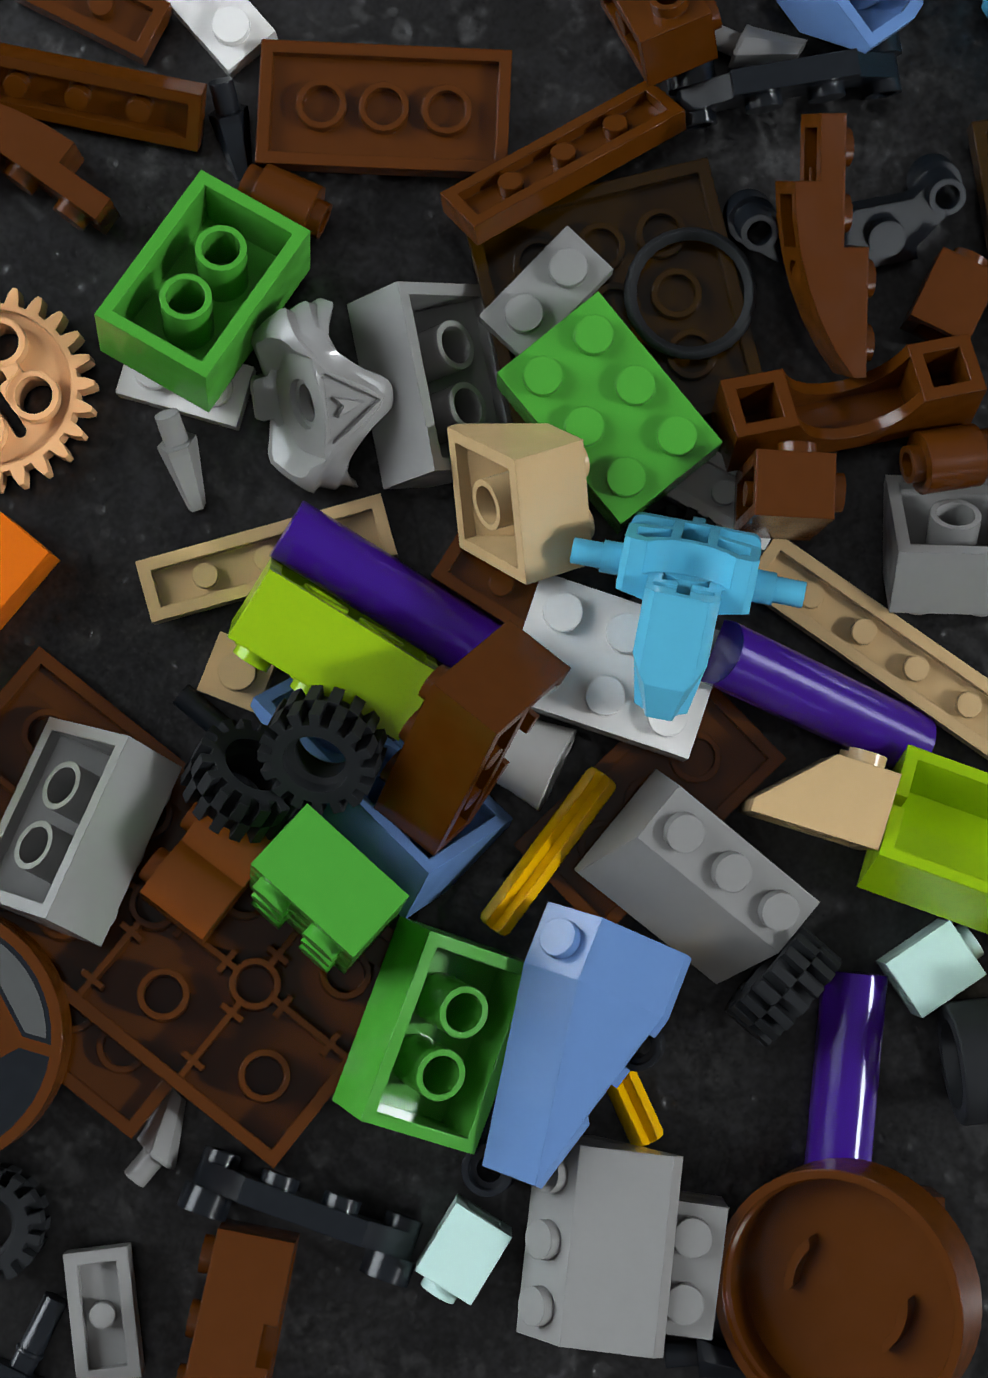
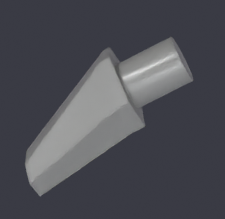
M749 24L745 26L742 33L723 25L722 28L715 30L717 51L731 56L729 68L750 67L797 59L807 42L806 39L753 27Z
M177 408L165 409L154 417L163 440L157 446V449L187 508L191 512L204 509L206 499L197 436L186 431Z
M174 1088L150 1116L142 1132L136 1138L143 1149L124 1170L126 1176L142 1188L145 1187L162 1165L173 1170L176 1167L186 1098Z

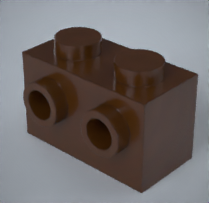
M600 0L602 8L648 87L718 58L715 30L722 28V20L715 0Z
M808 441L778 443V450L756 449L735 475L734 529L755 533L760 538L811 540L835 519V513H842L844 508L846 477L844 473H836L837 453L817 452L818 445Z

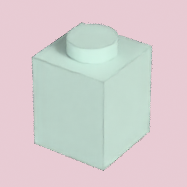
M937 918L876 960L911 1014L924 1018L987 975L977 960L984 955V951L968 927L961 924L954 927L950 920Z
M457 1193L417 1259L415 1271L424 1276L420 1283L421 1286L448 1304H454L458 1297L467 1304L472 1305L512 1239V1227Z

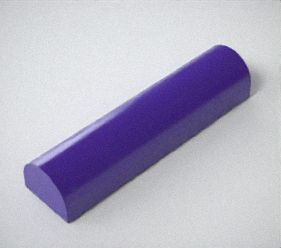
M304 500L269 555L274 560L449 668H452L503 625Z
M724 620L701 682L849 750V747H856L888 758L885 767L891 770L908 744L932 752L936 742V725L934 720L926 714L737 622Z
M837 970L833 979L823 987L824 991L819 997L804 1164L827 1158H854L872 1162L888 985L887 975Z

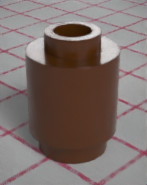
M254 163L250 164L237 189L310 230V236L319 239L322 235L332 210V204L324 201L326 193L324 186L270 163L264 168Z
M969 423L912 432L908 438L907 446L901 448L899 456L903 479L906 483L912 484L914 489L921 495L983 485L986 479H988V427L979 428L976 424Z

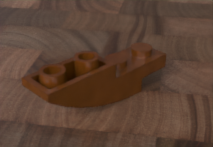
M0 104V172L13 184L31 196L39 188L55 199L57 202L52 209L77 229L84 231L88 224H90L104 235H107L120 217V214L109 197L75 174L85 161L75 143L46 124L11 107Z
M847 113L801 114L800 180L775 181L776 217L781 253L788 282L800 316L817 350L831 371L851 378H866L867 362L872 360L875 349L874 331L872 326L867 323L868 298L873 296L876 287V268L873 260L869 259V247L844 245V233L849 232L853 220L852 200L850 195L845 193L846 167L851 165L854 156V136L851 128L847 127Z

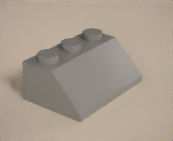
M396 281L347 304L359 366L382 375L389 380L393 388L394 402L392 408L372 428L383 489L427 488L453 483L447 427L455 424L512 423L507 399L497 388V372L500 370L491 334L479 322V315L485 310L479 285Z
M885 475L882 574L889 613L988 616V479H986L983 485L978 487L921 495L914 489L912 484L905 482L902 475Z
M49 717L0 822V907L65 935L102 946L111 925L117 917L119 906L133 875L144 857L145 849L160 815L170 800L172 789L182 767L128 735Z
M657 769L652 772L574 868L578 874L669 947L692 958L690 963L715 984L778 954L820 903L685 789Z
M582 1135L542 1189L531 1185L516 1332L558 1347L652 1359L663 1358L683 1156L600 1136Z

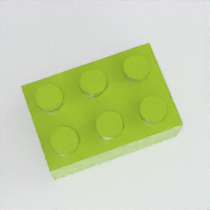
M273 558L269 560L233 618L227 636L236 644L233 652L248 664L264 672H267L272 664L289 674L293 679L290 687L294 691L302 688L307 696L312 685H323L324 696L329 697L333 688L338 687L345 690L342 700L349 704L357 695L366 702L361 713L366 715L374 710L380 718L376 730L385 729L386 734L397 741L400 740L398 736L405 723L424 702L418 696L422 685L438 667L433 657Z

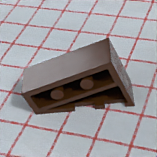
M511 620L506 621L452 668H448L445 664L437 667L426 679L419 691L418 696L424 700L422 707L408 719L399 733V739L404 742L402 749L392 756L380 773L379 778L385 782V785L374 808L432 856H435L472 821L510 763L504 756L517 731L520 729L525 734L528 733L540 717L531 707L554 686L560 685L571 667Z
M226 1219L217 1228L216 1235L205 1234L198 1263V1273L207 1274L202 1299L193 1298L190 1306L185 1337L192 1338L193 1340L188 1362L180 1363L176 1378H272L300 1236L299 1232Z

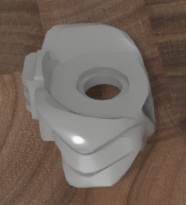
M318 298L313 302L304 301L298 303L290 310L285 307L279 309L264 320L251 337V345L259 361L262 374L251 376L250 389L255 418L260 421L270 420L268 445L270 463L295 485L313 494L319 487L336 490L340 485H348L358 488L356 480L351 478L347 471L350 459L365 436L389 412L394 402L393 388L388 379L376 372L363 369L336 350L329 337L333 302L323 298Z

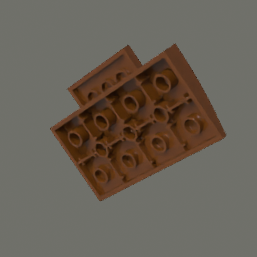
M39 646L0 691V822L49 717L128 735L182 767L172 789L170 800L160 815L145 849L144 857L133 875L119 906L117 917L111 925L102 946L65 935L0 907V916L16 924L40 945L52 961L64 985L72 1019V1043L70 1058L62 1084L130 1139H133L174 1088L274 1169L335 1092L395 930L388 926L345 975L335 966L328 973H325L299 949L300 940L303 937L287 922L280 929H277L251 905L253 891L250 889V886L203 945L141 899L140 890L146 884V882L138 877L142 868L161 846L171 852L187 833L179 824L195 802L186 803L182 795L187 787L181 785V775L185 771L183 768L186 763Z

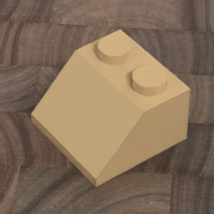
M479 423L448 426L447 434L460 548L525 585L584 567L570 563L574 538L591 540L595 531L594 519L588 505L586 480L590 471V462L584 448L583 439L548 423Z
M849 747V750L840 749L839 754L819 759L747 797L740 804L738 813L856 850H879L902 774L885 769L888 759L885 756L856 747Z

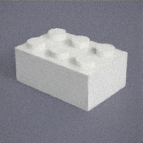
M558 576L539 581L523 631L570 666L571 669L562 683L557 687L554 686L531 709L550 718L682 762L688 760L712 686L700 682L687 714L677 715L672 721L646 717L644 709L634 703L633 648L642 604ZM714 630L710 655L720 630Z

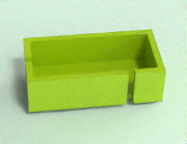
M908 744L891 770L902 775L879 850H866L857 887L988 934V773Z

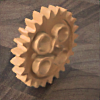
M17 288L10 290L4 303L0 302V336L15 334L19 338L16 352L10 358L0 360V392L18 415L27 431L24 437H17L7 416L0 408V494H4L8 476H13L17 484L24 490L30 489L29 471L34 468L48 479L54 477L49 459L56 455L62 460L71 463L74 458L64 445L68 438L78 441H87L89 438L76 425L78 418H93L97 416V411L91 405L82 401V396L99 391V385L95 380L81 377L82 373L96 365L94 359L90 354H74L85 342L83 336L78 330L62 335L69 320L61 311L45 319L48 305L39 296L32 300L27 308L24 309V297ZM38 386L50 387L52 390L50 405L40 413H27L24 408L27 394Z

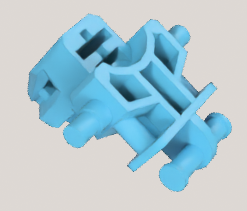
M638 512L633 516L632 522L628 525L624 543L606 539L604 542L578 537L574 538L570 563L598 568L601 573L616 575V589L642 600L633 648L634 703L644 709L646 717L672 721L675 716L688 713L708 665L718 615H747L750 611L751 602L770 606L772 603L802 608L807 582L779 577L776 572L758 569L762 548L761 538L757 534L705 524L706 518L693 516V520L689 521L647 512Z

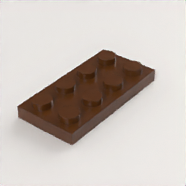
M261 39L255 164L264 168L270 163L286 171L466 179L508 156L512 50Z
M712 687L688 760L682 762L620 741L594 766V768H597L614 781L616 789L549 879V883L575 910L596 915L617 924L627 912L578 874L574 868L655 769L680 785L723 821L787 758L720 690ZM574 786L513 844L523 855Z

